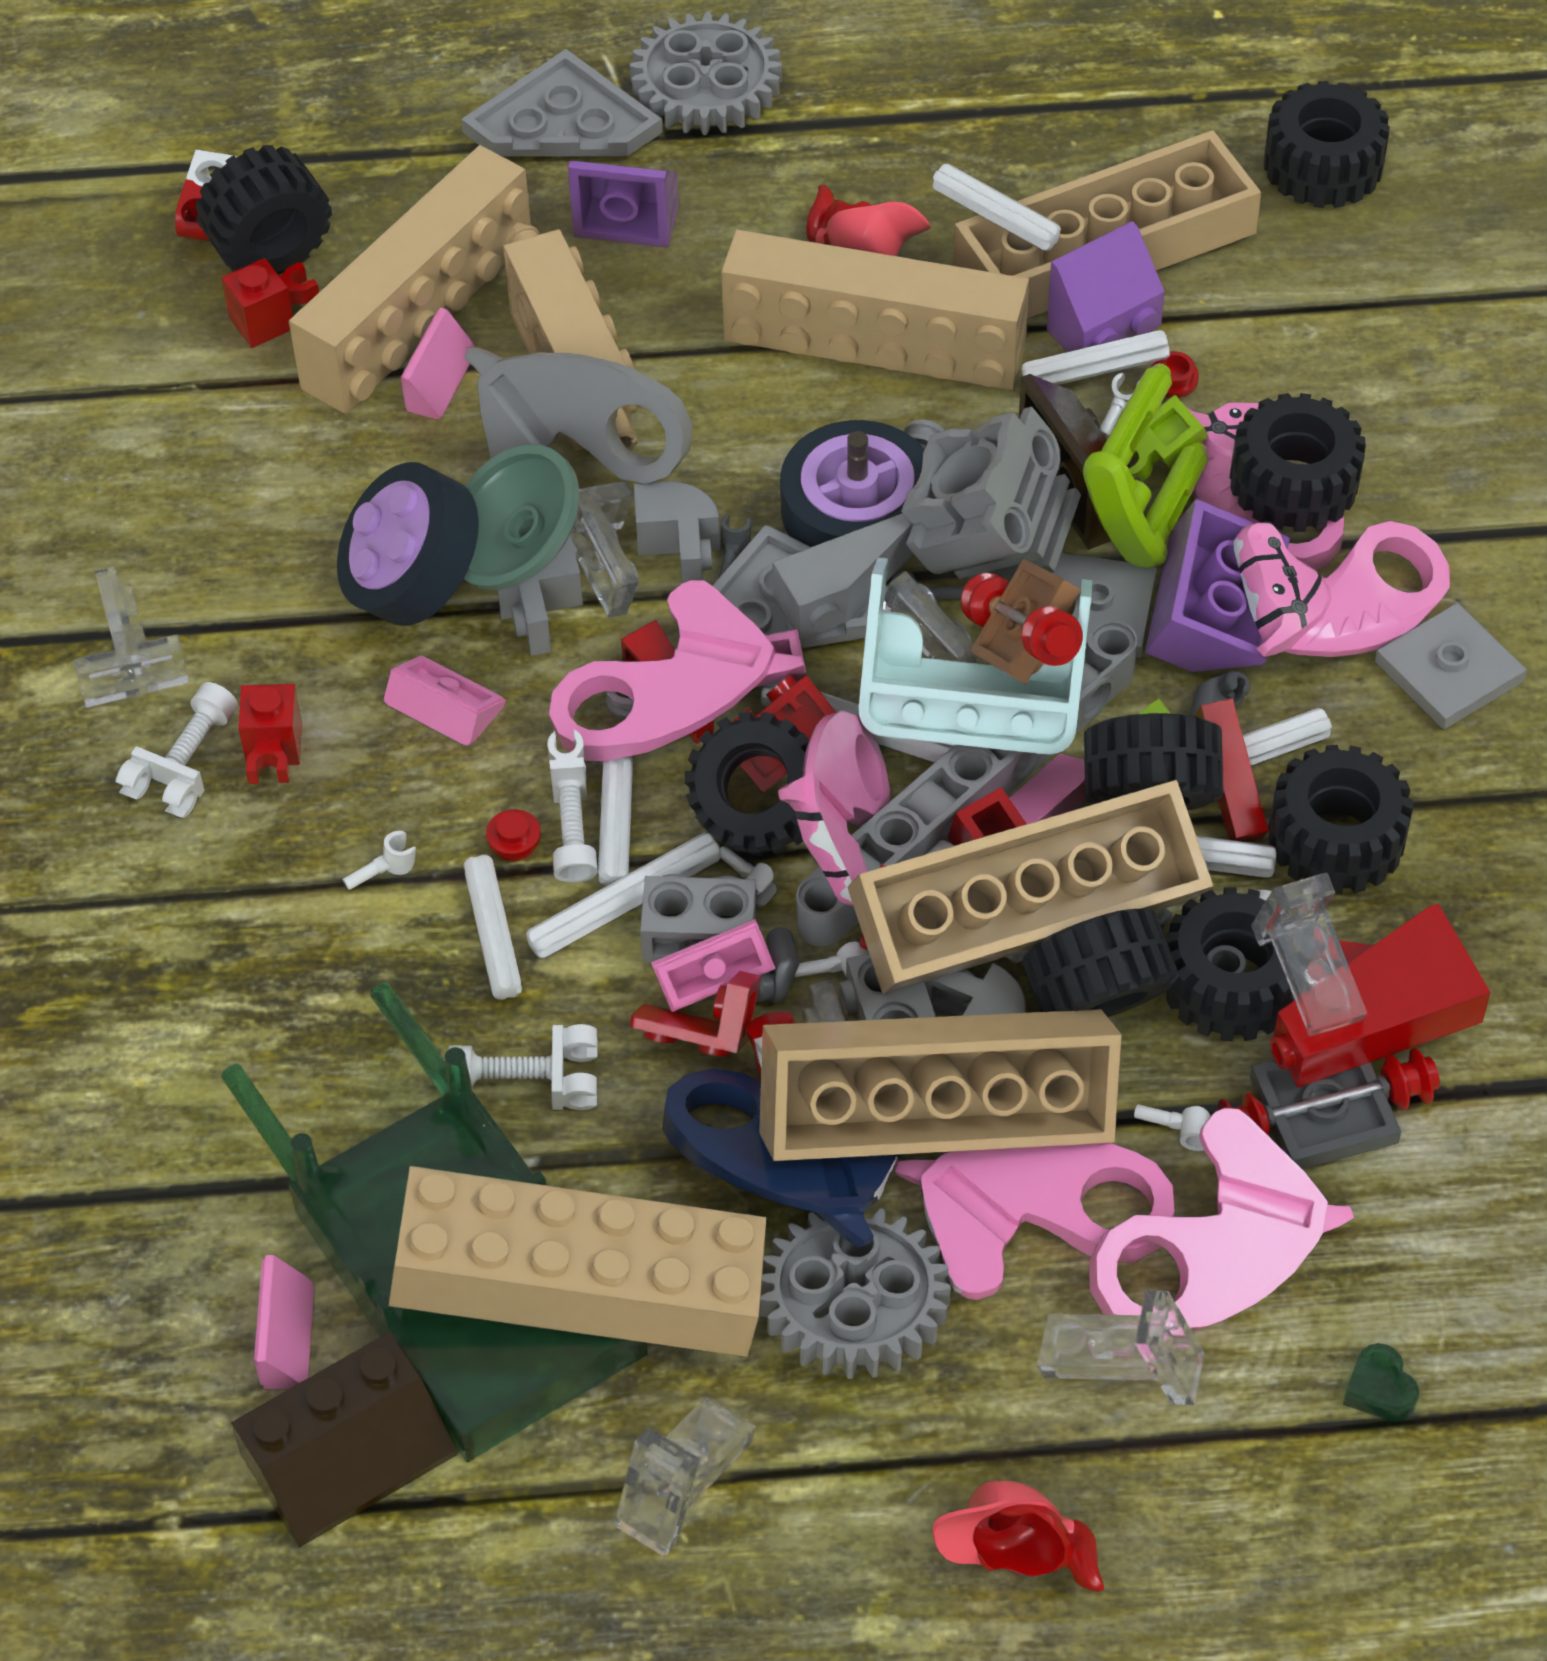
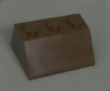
M1032 374L1021 377L1019 419L1025 408L1032 407L1053 432L1060 448V464L1056 476L1065 474L1070 480L1067 490L1076 488L1081 494L1071 523L1072 527L1088 550L1110 542L1111 540L1100 523L1091 502L1083 475V467L1087 457L1094 452L1101 451L1107 441L1100 431L1096 415L1092 409L1084 408L1073 391ZM1134 477V480L1141 481L1140 478Z
M391 1332L384 1334L231 1422L242 1459L299 1548L457 1455V1450L420 1375Z

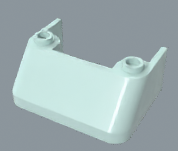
M877 557L871 576L858 710L860 720L868 731L882 737L1047 755L1060 753L1070 746L1075 738L1091 606L1092 580L1082 579L1077 620L1082 628L1083 641L1079 652L1066 664L1060 666L1043 664L1038 672L1031 675L1027 684H1024L993 665L922 658L923 634L919 624L906 614L883 611L888 558Z

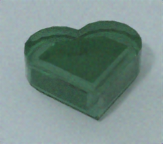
M1371 1344L1362 1349L1357 1358L1344 1396L1343 1405L1386 1420L1401 1421L1410 1417L1415 1411L1419 1399V1388L1417 1382L1409 1374L1403 1372L1404 1363L1396 1349L1387 1344Z

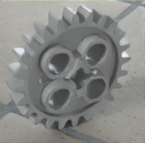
M705 12L702 21H696L689 13L686 14V23L681 25L671 18L668 19L669 30L666 31L656 26L653 27V39L642 37L640 39L641 49L633 50V63H630L633 96H638V101L659 117L665 115V127L669 128L677 122H682L683 133H688L693 125H700L703 135H707L710 125H717L722 133H726L727 123L732 121L737 126L743 128L745 127V115L754 119L761 118L760 107L771 109L773 106L772 96H779L780 82H782L780 50L773 49L772 37L762 38V28L760 26L747 31V19L745 18L735 24L729 23V14L727 13L719 21H712L710 12Z
M880 1208L872 1219L865 1218L874 1237L870 1243L860 1248L846 1240L826 1221L823 1222L813 1212L808 1214L807 1230L791 1223L788 1225V1241L780 1238L773 1239L772 1255L763 1256L759 1313L760 1317H767L768 1335H781V1351L783 1353L800 1347V1365L805 1366L817 1357L822 1359V1374L828 1375L835 1364L844 1365L847 1379H852L857 1365H865L872 1377H878L879 1362L886 1361L896 1371L901 1370L902 1352L918 1360L921 1358L922 1341L930 1344L936 1343L938 1326H945L947 1306L950 1305L951 1285L948 1284L949 1268L946 1264H939V1246L925 1247L926 1231L922 1229L910 1235L906 1234L907 1218L901 1217L892 1225L885 1223V1209ZM847 1324H855L859 1326H848Z

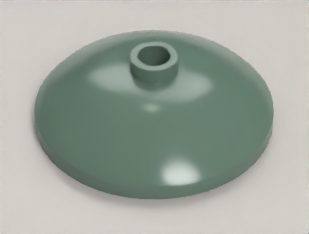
M526 444L516 446L501 452L487 461L468 480L465 487L471 492L476 502L479 528L475 552L463 579L479 589H507L532 578L557 556L573 529L579 504V485L576 473L562 455L544 445Z

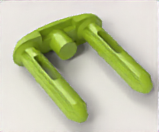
M1156 364L1146 369L1102 450L1089 455L1083 467L1084 480L1091 502L1108 537L1127 562L1143 568L1159 566L1165 563L1168 555L1165 543L1208 463L1207 448L1202 443L1193 442L1183 447L1146 517L1144 516L1143 512L1151 498V491L1143 482L1134 480L1127 465L1172 385L1171 371L1164 364Z

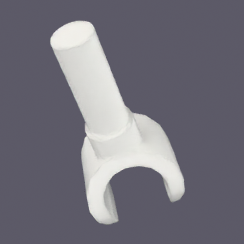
M1124 373L1117 374L1112 381L1114 398L1100 426V431L1105 438L1109 437L1121 412H1123L1133 394L1124 395L1119 392V387L1125 379Z
M394 831L388 834L384 839L383 854L342 879L346 888L351 890L385 871L396 875L407 874L411 871L415 863L416 847L402 851L406 846L407 834L404 831Z
M726 845L720 848L721 859L736 870L744 879H756L757 907H764L777 892L776 885L772 883L774 874L771 867L764 863H758L754 867Z
M849 942L839 949L836 956L799 963L795 977L826 972L834 973L843 970L846 977V958L868 954V951L861 948L859 942Z
M1140 1104L1136 1106L1135 1118L1181 1130L1180 1143L1183 1147L1193 1151H1204L1199 1134L1201 1127L1209 1119L1210 1114L1203 1107L1192 1106L1186 1108L1182 1113H1172Z

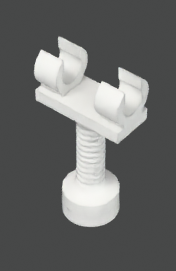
M212 682L202 683L191 699V707L195 714L165 758L136 746L131 753L132 758L121 766L117 774L116 783L123 785L119 793L134 799H140L147 791L151 779L167 785L162 797V801L169 804L165 811L181 818L187 817L194 808L197 797L200 798L205 789L200 772L185 765L212 725L224 726L228 723L238 708L236 698L218 684Z
M574 730L575 749L569 753L557 751L555 731L549 736L547 742L554 803H560L563 846L557 848L552 855L554 877L559 881L568 883L584 882L594 878L598 873L596 851L593 847L584 844L581 801L588 800L587 774L584 762L583 739L576 730Z
M585 1024L572 1025L567 1028H563V1025H553L552 1054L546 1056V1058L541 1056L540 1059L538 1056H535L534 1059L532 1056H529V1058L524 1056L523 1059L521 1056H518L517 1059L515 1056L512 1058L506 1057V1059L504 1057L500 1059L499 1057H489V1059L484 1057L482 1059V1057L474 1053L472 1046L449 1045V1091H471L474 1083L482 1077L484 1079L488 1077L489 1079H493V1077L495 1079H499V1077L501 1079L505 1077L506 1079H510V1077L512 1079H516V1077L521 1079L523 1076L524 1079H527V1077L529 1079H533V1077L538 1079L540 1076L541 1079L546 1077V1079L552 1081V1110H563V1107L579 1111L592 1109L597 1106V1077L588 1073H573L564 1077V1058L575 1062H588L596 1059L598 1046L597 1029Z

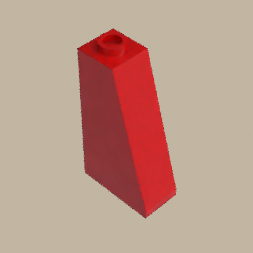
M1435 904L1421 911L1280 1010L1277 1015L1274 1037L1270 1038L1271 1053L1277 1066L1281 1070L1287 1069L1298 1088L1384 1058L1387 1055L1395 1054L1481 1024L1484 1020L1491 992L1440 905Z

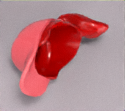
M823 184L818 186L816 199L809 211L806 234L808 240L814 243L897 256L909 238L929 230L931 225L923 214L909 204L896 201L871 205L865 201L857 204H848L843 200H835L832 191Z
M1010 1480L986 1482L973 1492L968 1501L967 1509L944 1514L937 1518L933 1524L932 1535L936 1548L940 1554L951 1562L982 1565L989 1571L1004 1569L1030 1577L1049 1574L1067 1566L1072 1572L1074 1581L1079 1586L1094 1592L1104 1590V1584L1098 1569L1096 1539L1090 1528L1081 1521L1061 1516L1049 1499L1032 1486Z

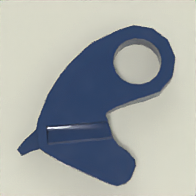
M713 1068L686 1074L668 1088L662 1130L669 1142L693 1164L728 1184L781 1205L816 1212L846 1240L859 1248L872 1241L874 1235L864 1218L863 1212L869 1206L878 1202L902 1154L773 1161L759 1134L761 1082L742 1072ZM704 1105H729L744 1112L751 1118V1121L735 1128H712L699 1123L690 1116L689 1112Z

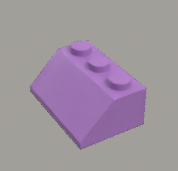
M1195 499L1169 535L1167 544L1168 555L1165 563H1163L1145 650L1146 654L1191 672L1255 666L1265 663L1268 656L1263 657L1256 649L1263 640L1248 605L1233 546V541L1242 528L1254 522ZM1281 534L1288 550L1290 537Z

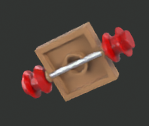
M1024 558L1010 582L994 573H981L972 577L962 590L961 608L970 621L978 624L983 629L970 652L1024 684H1027L1031 675L1038 672L1043 664L1060 666L1068 663L1077 655L1083 641L1081 625L1072 616L1076 606L1075 599L1081 589Z

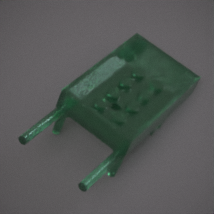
M383 982L372 989L370 996L442 1094V1097L319 1165L311 1137L305 1133H299L293 1138L289 1136L240 1064H233L227 1067L222 1072L221 1078L292 1181L289 1182V1187L296 1214L379 1335L383 1336L391 1332L420 1375L452 1442L468 1463L648 1355L647 1343L389 1306L410 1166L546 1186L547 1184L546 1178L540 1170L534 1174L472 1091L465 1052L458 1047L450 1048L445 1053L444 1059L388 982Z

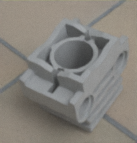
M1032 407L1023 409L1020 419L1014 412L993 417L985 424L979 426L977 431L954 428L930 435L923 453L920 477L916 485L908 492L901 511L913 524L906 545L930 572L942 574L954 571L959 579L968 577L967 582L978 574L994 573L1010 582L1023 558L1051 573L1055 572L1081 494L1076 488L1067 490L1070 480L1065 474L1056 476L1060 464V448L1057 439Z

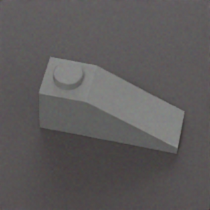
M903 513L772 562L773 596L793 629L798 630L799 639L816 633L828 632L838 625L848 622L869 600L871 576L877 557L888 558L887 582L913 555V552L906 545L913 524Z

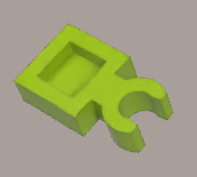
M1176 395L1158 408L1139 446L1134 452L1131 459L1137 458L1138 462L1129 468L1133 478L1138 477L1142 482L1146 480L1153 470V464L1159 459L1170 468L1175 463L1183 447L1193 442L1202 443L1209 437L1202 424Z

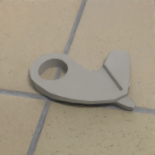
M475 347L467 348L465 359L481 374L478 378L479 403L490 459L505 450L520 445L538 444L549 447L558 434L562 432L589 451L620 479L647 484L668 477L679 466L691 449L693 424L682 400L666 386L631 367L580 354L539 352L504 359L487 350ZM639 405L649 409L659 418L666 437L663 454L657 457H642L631 452L622 443L617 434L615 421L620 407Z

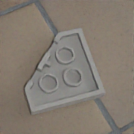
M567 49L461 119L462 131L466 136L478 145L502 157L629 156L663 133L662 118Z
M765 525L714 583L713 587L754 622L764 635L794 630L773 596L772 562L811 547ZM886 585L883 611L889 612L896 604V590ZM869 600L848 622L842 623L828 632L816 633L800 639L801 648L865 638Z

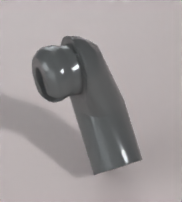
M1231 671L1228 674L1219 675L1200 684L1194 692L1190 715L1195 716L1201 705L1233 698L1236 707L1250 691V682L1246 675L1239 671Z
M784 927L775 928L767 934L766 943L776 969L770 971V973L760 975L761 982L757 997L758 1002L770 1001L773 1005L784 1000L798 969L799 957L792 932Z

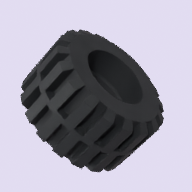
M1318 81V85L1311 86L1309 83L1299 85L1298 91L1288 90L1282 95V100H1276L1272 106V112L1269 114L1263 162L1264 170L1268 171V180L1272 185H1278V191L1284 196L1292 195L1295 202L1300 204L1305 202L1314 203V207L1324 208V205L1332 204L1334 208L1343 207L1346 201L1356 203L1363 200V194H1371L1376 189V184L1381 181L1390 130L1386 111L1380 110L1381 104L1375 98H1367L1366 91L1360 88L1350 89L1349 84L1339 82L1338 85H1331L1328 81Z
M263 145L260 150L256 151L252 147L243 150V154L238 157L231 156L225 160L227 164L221 169L216 168L210 174L211 181L203 184L200 190L202 198L196 201V210L199 213L196 218L203 232L232 272L263 258H266L276 273L284 272L288 267L299 261L303 263L310 257L309 253L313 249H318L323 242L321 236L328 233L331 225L328 219L332 216V208L328 203L330 200L301 158L296 153L292 154L289 149L282 146L275 149L273 145Z
M1289 393L1279 394L1276 401L1270 398L1260 401L1258 409L1250 408L1244 414V420L1239 422L1230 469V488L1233 496H1239L1238 505L1244 511L1252 510V518L1260 523L1267 520L1272 522L1276 529L1283 530L1284 526L1293 527L1294 532H1305L1306 526H1313L1315 530L1325 528L1328 520L1336 523L1343 518L1344 511L1350 510L1353 506L1365 458V437L1360 436L1362 428L1356 420H1349L1350 413L1343 407L1337 409L1332 407L1333 401L1322 397L1318 401L1311 399L1312 394L1300 393V397H1291ZM1286 460H1296L1307 464H1296Z
M750 711L738 713L739 720L731 722L726 717L716 722L720 729L712 735L706 730L699 738L703 743L700 750L692 749L688 758L692 764L691 771H685V784L689 787L690 794H687L686 797L689 806L696 814V819L719 843L725 844L728 848L740 854L742 851H746L752 856L764 857V852L773 851L777 855L786 852L785 846L793 841L797 846L803 842L794 809L788 803L779 800L773 807L760 813L749 814L739 812L731 805L728 799V783L732 773L742 762L757 756H769L778 759L786 768L787 784L802 778L804 758L809 739L804 732L801 733L797 729L795 724L785 718L783 721H780L772 713L762 712L761 717H754Z
M1135 714L1107 719L1084 731L1085 799L1091 802V804H1097L1174 780L1178 782L1187 810L1204 807L1223 797L1222 729L1211 721L1183 714Z
M1338 744L1326 745L1325 752L1322 753L1313 748L1304 752L1303 761L1294 758L1289 762L1286 773H1281L1276 783L1269 823V845L1276 848V861L1279 866L1289 865L1288 875L1296 881L1301 878L1308 880V888L1319 891L1320 886L1330 887V894H1342L1343 888H1351L1354 893L1366 890L1367 882L1378 886L1385 881L1387 872L1393 874L1399 866L1400 857H1403L1413 811V799L1409 798L1410 787L1406 780H1399L1400 771L1393 764L1384 766L1382 764V756L1375 752H1372L1369 756L1361 753V747L1350 745L1349 751L1339 750ZM1324 813H1343L1354 817L1361 824L1353 826L1336 825L1325 821L1318 815Z
M1224 887L1223 894L1216 895L1213 890L1205 892L1201 895L1200 903L1190 899L1182 906L1181 915H1174L1170 922L1166 941L1179 973V978L1167 990L1166 1001L1170 1009L1179 1008L1178 1019L1186 1026L1194 1022L1198 1024V1033L1207 1037L1211 1031L1220 1033V1040L1232 1042L1233 1035H1242L1244 1041L1257 1039L1259 1030L1264 1031L1267 1035L1274 1032L1278 1012L1301 996L1308 959V948L1305 947L1307 936L1304 928H1296L1298 922L1296 915L1291 910L1282 912V902L1271 896L1266 901L1259 898L1260 891L1248 888L1247 894L1237 893L1236 887ZM1222 945L1232 946L1240 950L1245 959L1252 961L1259 969L1247 973L1228 972L1212 964L1207 959V955L1215 947Z
M1150 909L1120 910L1082 921L1041 940L1022 958V963L1040 1012L1102 1009L1107 1017H1111L1156 998L1167 991L1179 978V973L1157 914L1154 910Z

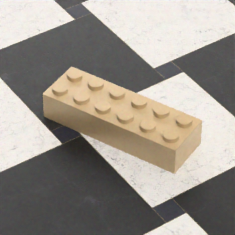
M1214 130L1018 200L1017 202L1060 226L1059 241L1057 244H1054L1050 251H1043L981 215L955 223L953 265L1028 278V319L1048 311L1051 261L1133 221L1140 230L1157 271L1256 234L1261 191Z
M479 145L289 320L300 389L346 415L360 401L366 400L386 376L404 364L406 358L419 345L437 310L444 308L452 315L455 311L461 310L467 304L469 298L483 284L493 280L500 268L505 265L503 245L510 243L509 236L521 226H531L526 169Z
M736 229L721 272L724 341L787 351L794 354L828 358L840 362L880 367L887 370L932 376L938 379L967 382L985 387L1014 390L1026 346L1028 278Z
M1177 780L861 873L847 888L882 994L1030 950L1046 937L1100 915L1126 909L1158 911L1187 902L1190 899L1194 900L1211 889L1213 883Z
M1102 1009L763 1025L759 1134L773 1161L1115 1143L1122 1034Z
M410 1166L389 1306L748 1357L759 1318L766 1217Z

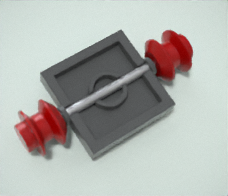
M1417 1048L1411 1049L1408 1062L1401 1064L1394 1055H1387L1381 1075L1376 1076L1371 1063H1367L1298 1088L1287 1069L1281 1070L1275 1060L1253 1065L1251 1068L1250 1079L1259 1100L1251 1093L1246 1092L1242 1097V1105L1232 1108L1226 1099H1220L1218 1111L1224 1108L1239 1109L1249 1116L1267 1135L1272 1130L1279 1147L1301 1169L1399 1144L1401 1129L1387 1099L1402 1111L1408 1109L1410 1097L1418 1095L1424 1104H1430L1433 1101L1434 1091L1440 1087V1078L1433 1059L1429 1056L1424 1057Z

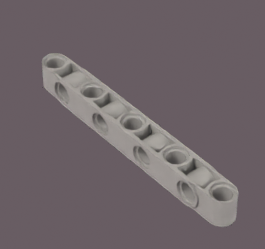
M1110 620L1102 622L1087 633L1076 734L1092 721L1109 701L1128 686L1134 677L1138 638L1135 630L1122 621ZM964 745L953 746L851 835L859 843L867 870H875L880 865L888 866L925 855L940 840L951 843L947 837L956 812L1000 787L1008 795L1053 754H1037ZM820 866L798 886L796 892V927L798 935L805 942L820 947L832 945L859 923L854 906L843 904L837 899ZM820 909H822V910H828V911L818 912V911H815V910H820Z

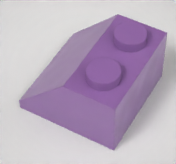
M570 161L568 172L574 237L669 247L679 207L677 172Z
M1133 221L1051 261L1047 331L1067 352L1153 332L1161 326L1165 291L1140 230Z

